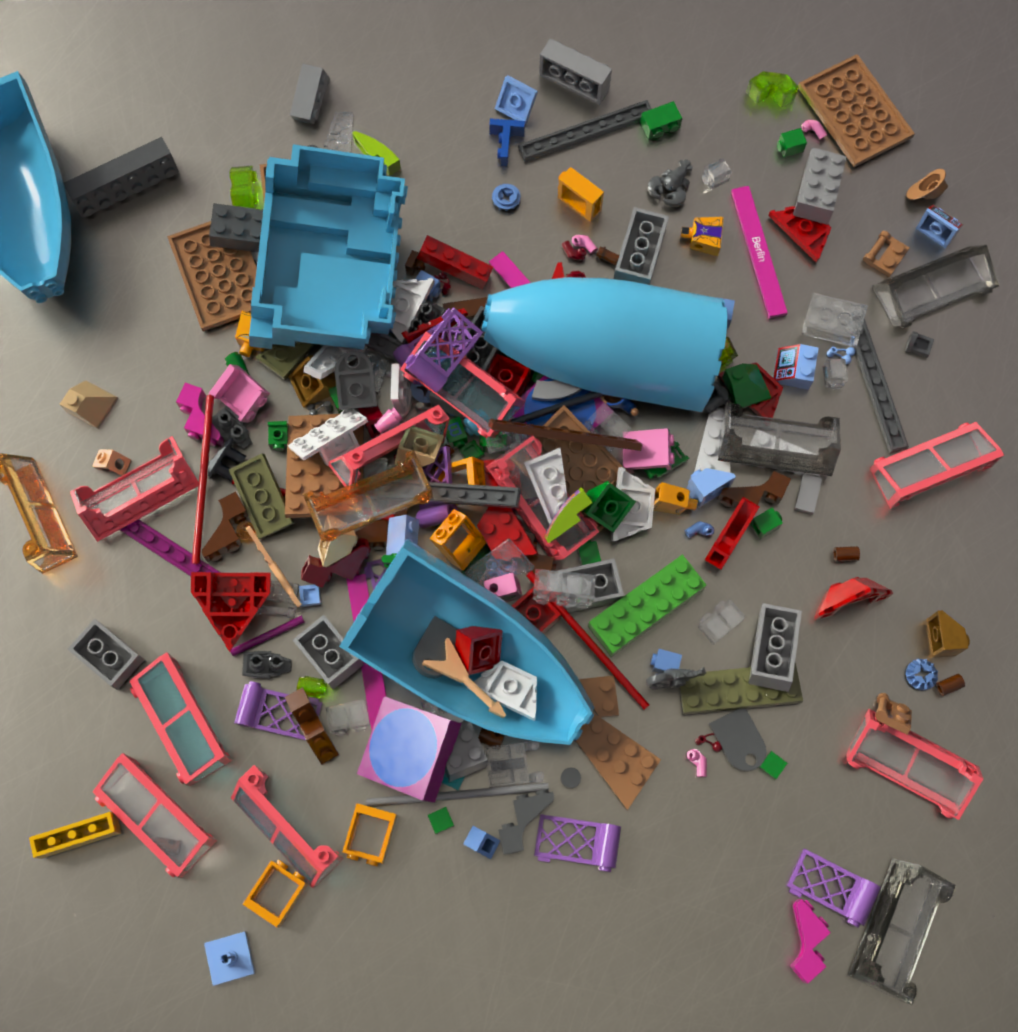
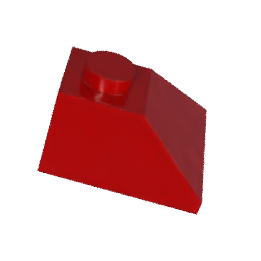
M470 626L456 630L455 649L468 675L490 670L500 662L503 634L501 629Z

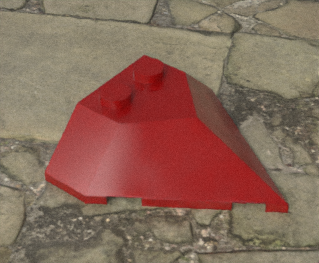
M191 572V593L202 607L203 612L217 634L222 638L229 652L271 593L270 572Z
M855 577L844 583L833 584L825 593L814 616L815 621L834 615L845 605L868 599L871 604L889 598L893 592L868 578Z

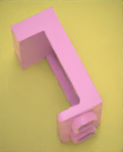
M229 364L208 394L214 395L215 399L221 400L239 416L238 420L240 422L249 423L256 417L258 409L267 402V397L270 393L240 366Z
M668 428L623 432V438L637 439L642 443L641 451L623 449V467L630 474L634 473L636 469L666 467L667 470H672V464L675 463L674 453H671V446H674V435L670 434Z

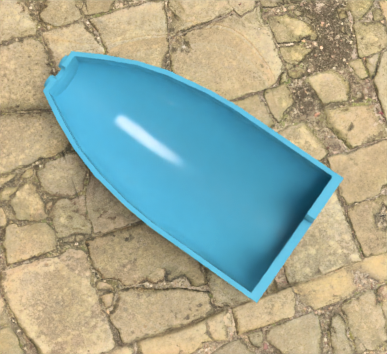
M16 71L0 78V275L28 298L36 300L37 303H43L47 298L60 296L64 293L71 251V216L65 185L54 151L28 84L21 74Z
M565 277L541 280L516 286L492 295L488 294L482 331L485 332L484 340L522 365L551 379L609 396L702 412L712 395L715 377L718 376L722 363L718 359H720L722 349L725 347L727 307H724L725 301L721 298L643 283L608 278Z
M409 539L406 540L385 571L339 646L444 711L487 730L511 737L570 745L574 739L578 740L583 730L580 729L582 725H588L594 716L593 703L579 678L564 656L545 634L499 596ZM434 616L456 629L478 626L501 629L503 631L500 661L511 664L537 677L535 721L504 706L502 708L506 716L501 718L489 712L490 708L471 690L467 689L464 683H460L445 675L439 678H428L416 670L412 660L413 651ZM485 671L469 675V678L474 682Z

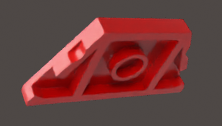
M793 206L786 207L784 210L777 212L771 210L768 216L815 262H818L832 227L829 224L793 216L795 209Z
M755 362L752 364L758 366L772 398L751 405L749 408L769 426L773 420L783 387ZM720 372L717 377L724 383L722 379L724 372Z
M487 508L477 527L496 559L529 555L536 556L539 554L512 508Z

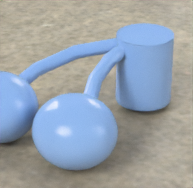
M832 346L827 351L828 357L838 355L842 358L844 364L851 363V356L855 354L853 347L837 349ZM844 350L847 355L842 356L836 352Z

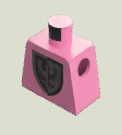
M514 573L484 581L485 588L505 602L519 600L523 596L519 579Z

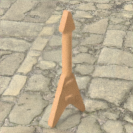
M248 526L246 530L254 540L259 552L263 554L265 561L268 562L277 580L289 597L292 598L293 603L297 607L301 606L302 604L294 594L290 583L276 562L271 559L252 528Z
M449 638L445 640V661H423V666L460 683H464L490 708L489 712L501 718L506 716L499 701L495 702L469 678Z

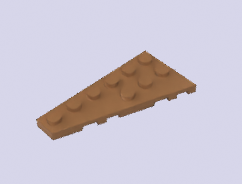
M593 713L594 716L588 725L583 724L580 728L583 730L582 734L575 742L580 746L626 810H628L661 759Z

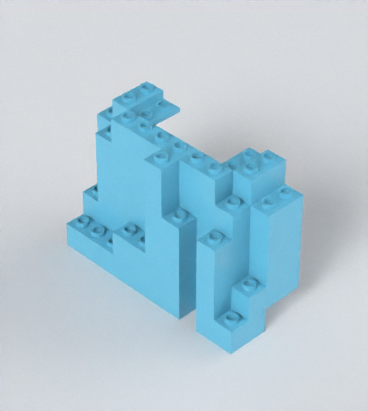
M293 144L291 160L275 157L267 159L265 200L257 271L251 299L250 347L272 349L273 344L295 347L296 341L364 350L365 344H369L371 333L388 335L389 329H393L396 312H394V305H391V298L395 299L396 288L392 286L393 281L397 280L396 268L399 252H396V246H400L401 235L397 234L398 228L401 229L402 218L399 217L401 204L405 205L408 186H404V178L386 176L387 165H384L383 157Z

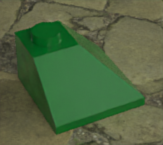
M742 363L725 369L722 379L736 411L772 398L757 365Z
M606 481L588 490L586 494L593 503L582 511L614 533L636 501Z

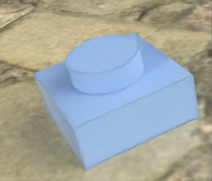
M299 586L301 607L321 605L319 586Z

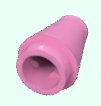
M394 407L391 410L388 409L374 426L382 434L401 424L400 422L403 418Z

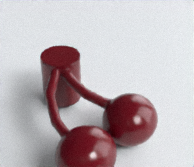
M440 272L439 275H433L438 280L447 279L448 283L440 280L444 284L441 292L447 295L451 288L447 273Z
M714 733L705 736L700 735L695 739V743L699 746L704 742H708L712 745L715 752L722 750L719 741L712 743L706 740L707 736L714 735Z

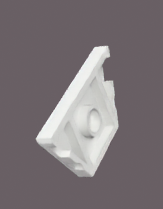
M432 278L419 281L417 279L393 281L392 287L396 288L395 299L391 298V305H394L396 317L391 331L403 344L406 339L401 333L404 331L410 333L412 329L410 323L418 317L421 311L420 308L425 303L435 283Z
M619 467L616 487L634 499L636 503L614 533L612 532L611 541H617L652 528L655 489L627 472L625 468Z
M500 661L474 681L495 702L499 701L502 706L533 721L536 720V676L504 661Z

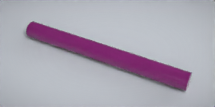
M301 615L232 648L230 652L232 656H235L305 621Z

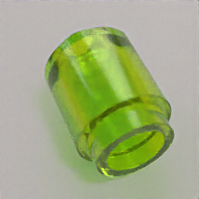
M309 676L299 677L297 690L303 687L308 697L320 699L322 695L325 696L327 684L324 683V679Z

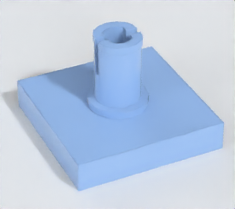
M508 75L504 79L495 109L515 120L525 121L526 124L538 91Z
M246 931L204 943L213 986L255 974Z

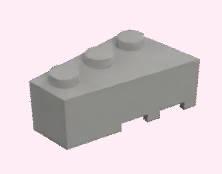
M302 63L290 116L294 120L314 125L315 120L318 119L319 109L330 80L323 68Z

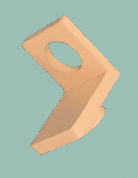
M99 450L93 467L109 469L123 476L128 469L131 459L114 450ZM119 458L124 463L123 468L120 470L115 466V462Z

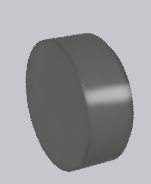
M570 767L562 772L561 782L566 788L572 789L580 784L581 774L577 769Z

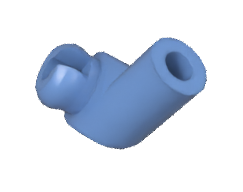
M699 521L684 531L687 537L691 538L697 533L711 536L715 530L711 524Z

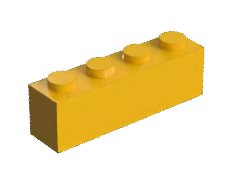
M107 812L29 837L33 858L43 859L121 834L118 817L113 812Z

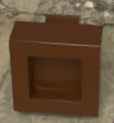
M411 251L405 264L406 274L413 276L415 270L418 272L425 270V262L417 259L419 252Z

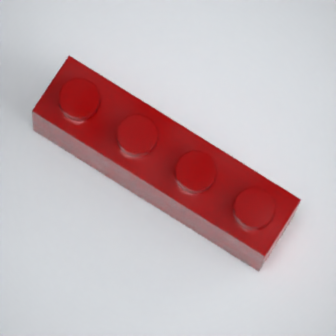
M428 235L417 256L418 260L482 290L493 270V266Z

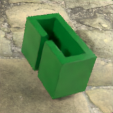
M673 101L642 112L640 124L649 140L661 137L664 132L677 131L681 127L682 116Z

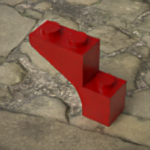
M743 497L706 556L705 561L722 570L760 506Z

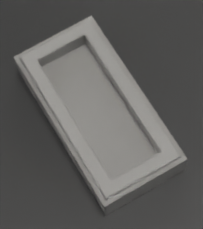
M803 473L794 510L811 515L814 514L822 478Z

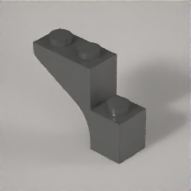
M548 789L537 791L536 796L529 797L528 794L516 796L517 800H513L518 825L514 826V823L502 825V829L498 830L504 855L524 851L522 843L524 829L553 802V792H548Z

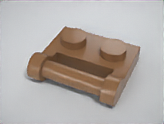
M882 231L873 248L863 257V261L890 278L910 247L891 237L887 231ZM884 243L888 244L889 247L879 261L876 260L875 256Z
M885 693L879 694L877 696V703L879 705L875 714L876 719L907 735L911 729L912 710L905 704H898L890 700L889 696Z

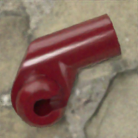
M569 241L561 244L569 259L581 261L587 254L584 248L573 249Z

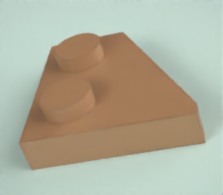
M614 675L579 679L593 703L595 713L600 718L619 716Z

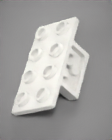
M355 409L343 410L340 415L328 419L325 424L318 428L311 429L308 434L296 438L288 446L302 460H306L319 452L324 463L329 466L330 460L359 446L353 431L367 423L368 420Z

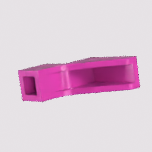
M185 382L176 400L180 411L190 414L184 429L191 439L203 440L205 415L202 406L206 394L202 388ZM212 424L210 445L222 447L224 439Z
M798 899L794 902L793 909L801 940V950L790 967L803 983L808 984L826 968V965L823 963L825 960L817 950L813 951L812 949L831 932L827 929L829 927L827 922L822 917L818 918L813 911L815 909L810 902Z

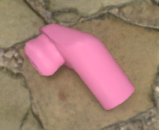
M806 120L801 126L804 132L809 130L815 131L819 139L827 135L819 121Z
M573 236L572 243L575 246L586 248L590 254H594L598 250L588 236Z
M696 749L689 750L687 758L697 766V777H707L706 757Z

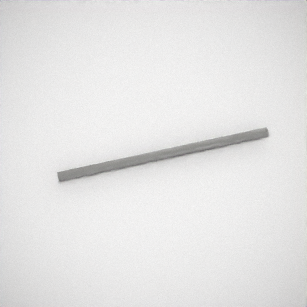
M548 783L438 792L436 801L530 793L545 789L549 791ZM410 795L366 799V804L369 807L428 802Z

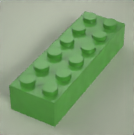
M682 554L590 620L588 628L609 656L613 657L704 591L707 585Z

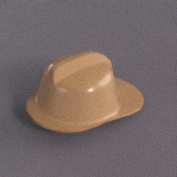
M936 169L915 183L907 191V198L910 200L922 197L927 200L938 198L948 188L945 181V170Z

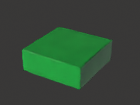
M475 440L459 449L464 459L469 457L481 459L485 456Z
M770 751L759 768L776 780L788 763Z
M447 807L428 814L435 834L454 826Z

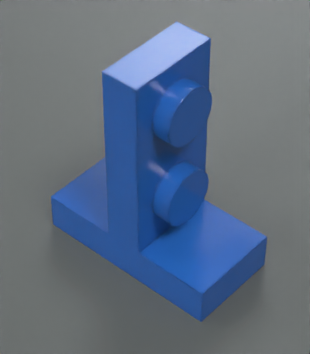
M490 119L489 134L499 135V143L502 144L501 148H498L497 159H501V166L508 167L510 136L524 137L525 121Z

